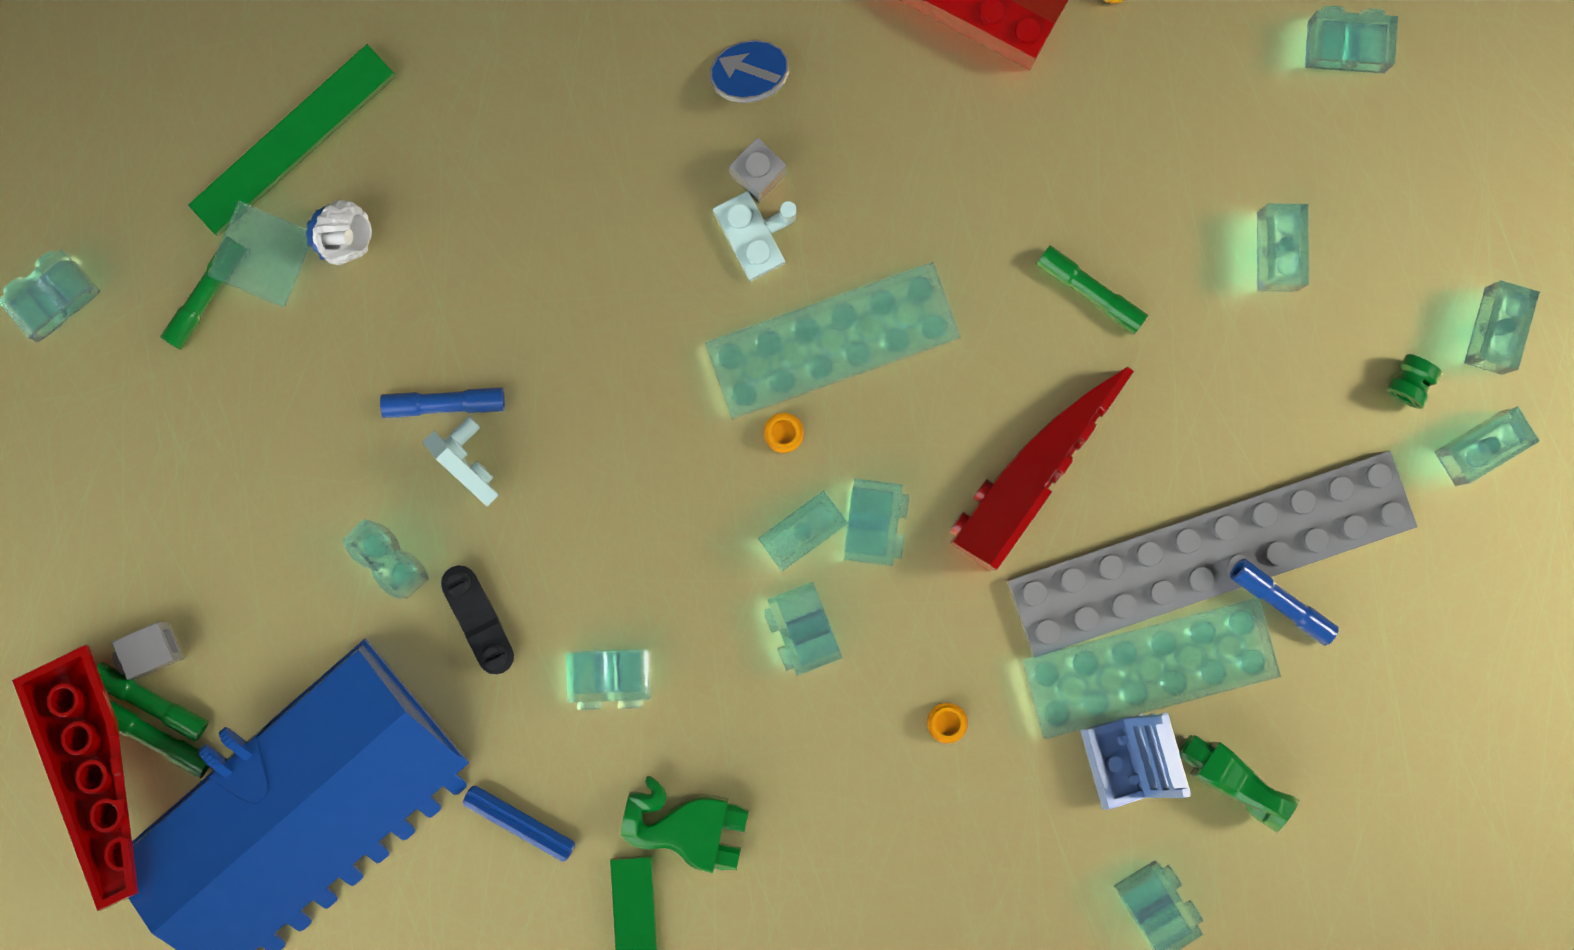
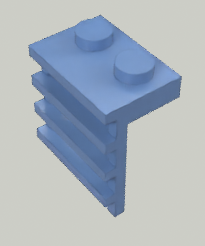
M1168 712L1157 715L1156 713L1148 715L1139 714L1136 716L1128 715L1080 730L1102 809L1110 810L1144 798H1186L1191 796Z

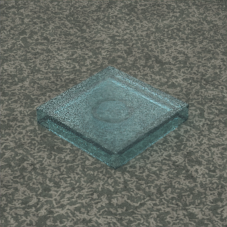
M237 201L207 276L285 307L310 247L307 242V229L244 202Z

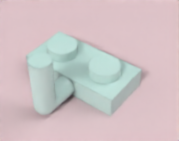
M749 191L713 208V212L749 282L785 264V260L771 234L792 224L796 220L797 209L793 202H784L780 207V212L764 220Z
M469 416L445 440L433 431L423 441V444L443 467L482 503L488 506L499 496L489 484L494 477L477 460L472 465L464 459L468 453L462 447L481 427Z

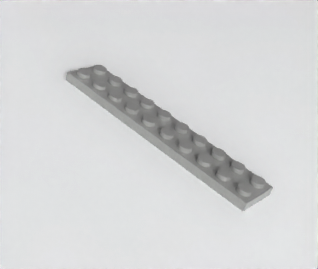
M1387 451L1008 580L1007 583L1032 656L1036 658L1241 588L1242 586L1230 578V572L1234 565L1243 558L1268 576L1273 577L1417 528L1418 526L1392 453Z

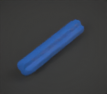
M472 786L463 799L465 807L561 862L568 860L575 848V843L571 839L478 786Z

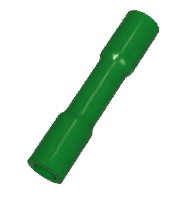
M226 236L208 263L206 272L184 305L177 310L160 338L177 349L182 350L199 324L203 312L223 282L230 277L246 253L247 249Z
M1049 245L1036 263L1037 266L1062 284L1072 287L1100 307L1107 316L1132 334L1138 331L1148 317V314L1123 296L1113 293L1081 270L1078 264L1051 245Z
M103 661L97 665L108 694L138 707L161 720L165 726L194 742H197L205 732L209 723L206 719L179 704L169 702L137 684L134 679L127 680L125 674L121 675L117 669Z
M110 700L118 722L119 734L136 740L163 755L169 762L200 779L206 774L210 766L198 754L199 749L183 740L171 737L141 720L138 715Z

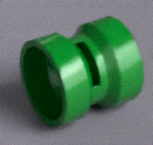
M1407 354L1400 365L1402 373L1397 378L1391 380L1386 390L1400 402L1416 409H1423L1429 399L1427 393L1429 387L1439 382L1443 372L1428 360L1413 354Z

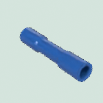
M503 387L420 394L417 392L381 394L380 409L382 418L416 417L422 414L450 412L505 411V395Z
M1243 558L1234 565L1230 572V578L1255 597L1269 603L1317 642L1326 646L1336 638L1339 627L1311 606H1307L1296 599L1251 562Z

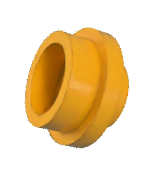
M778 413L766 422L764 439L772 450L779 453H789L797 449L802 443L804 428L796 416L790 413Z
M950 702L936 705L927 717L929 733L934 739L942 743H954L960 740L968 727V719L964 710Z

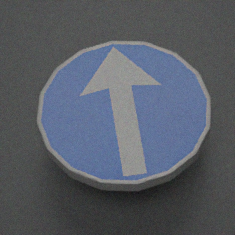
M760 40L742 41L727 47L715 58L710 68V81L717 94L729 101L740 103L756 102L772 96L784 86L789 76V61L783 50L771 42Z

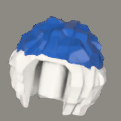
M342 199L333 201L331 204L316 210L311 220L307 222L308 230L306 231L308 245L319 254L320 259L327 260L329 264L339 266L362 257L368 251L367 245L372 237L368 215L362 211L361 207L356 206L351 201H344Z

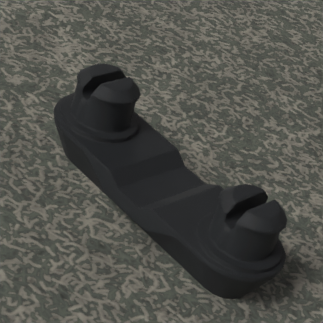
M460 565L449 568L442 577L441 587L479 665L489 674L497 675L504 673L513 663L514 652L490 600L477 576L470 568Z

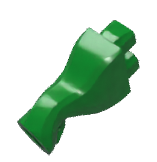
M1189 735L1179 749L1180 758L1194 767L1190 775L1219 793L1245 804V809L1256 820L1265 824L1276 833L1283 828L1296 810L1299 799L1268 786L1245 761L1221 742L1212 741L1209 745L1198 736Z
M647 776L645 782L652 791L651 794L637 791L629 792L620 832L622 838L629 844L642 849H671L677 852L694 869L713 873L714 869L737 870L741 847L719 842L722 828L745 832L749 813L748 809L737 804L728 803L729 798L702 794L686 799L658 821L649 825L643 821V813L654 812L664 806L667 798L664 787L652 776Z

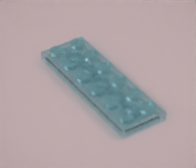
M934 262L707 341L705 345L733 420L959 340L961 337Z
M1252 598L1022 659L1043 739L1281 677L1259 598Z

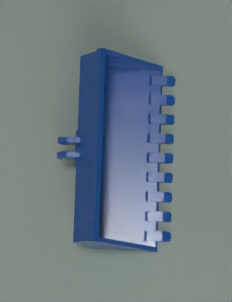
M365 638L248 741H245L231 729L224 727L219 732L221 742L234 752L228 758H225L214 748L206 744L198 750V754L206 764L212 767L213 771L132 841L138 894L128 899L151 934L176 950H256L260 946L265 950H282L286 943L277 931L286 923L297 931L305 930L312 921L309 915L302 909L312 900L325 909L331 907L338 898L335 892L328 886L337 878L342 879L350 886L356 885L363 878V873L354 863L362 856L366 855L376 863H380L387 858L389 851L380 841L390 832L401 840H407L415 833V828L406 818L416 809L428 818L436 815L441 810V806L432 795L442 786L453 795L461 793L467 787V784L458 772L469 764V761Z

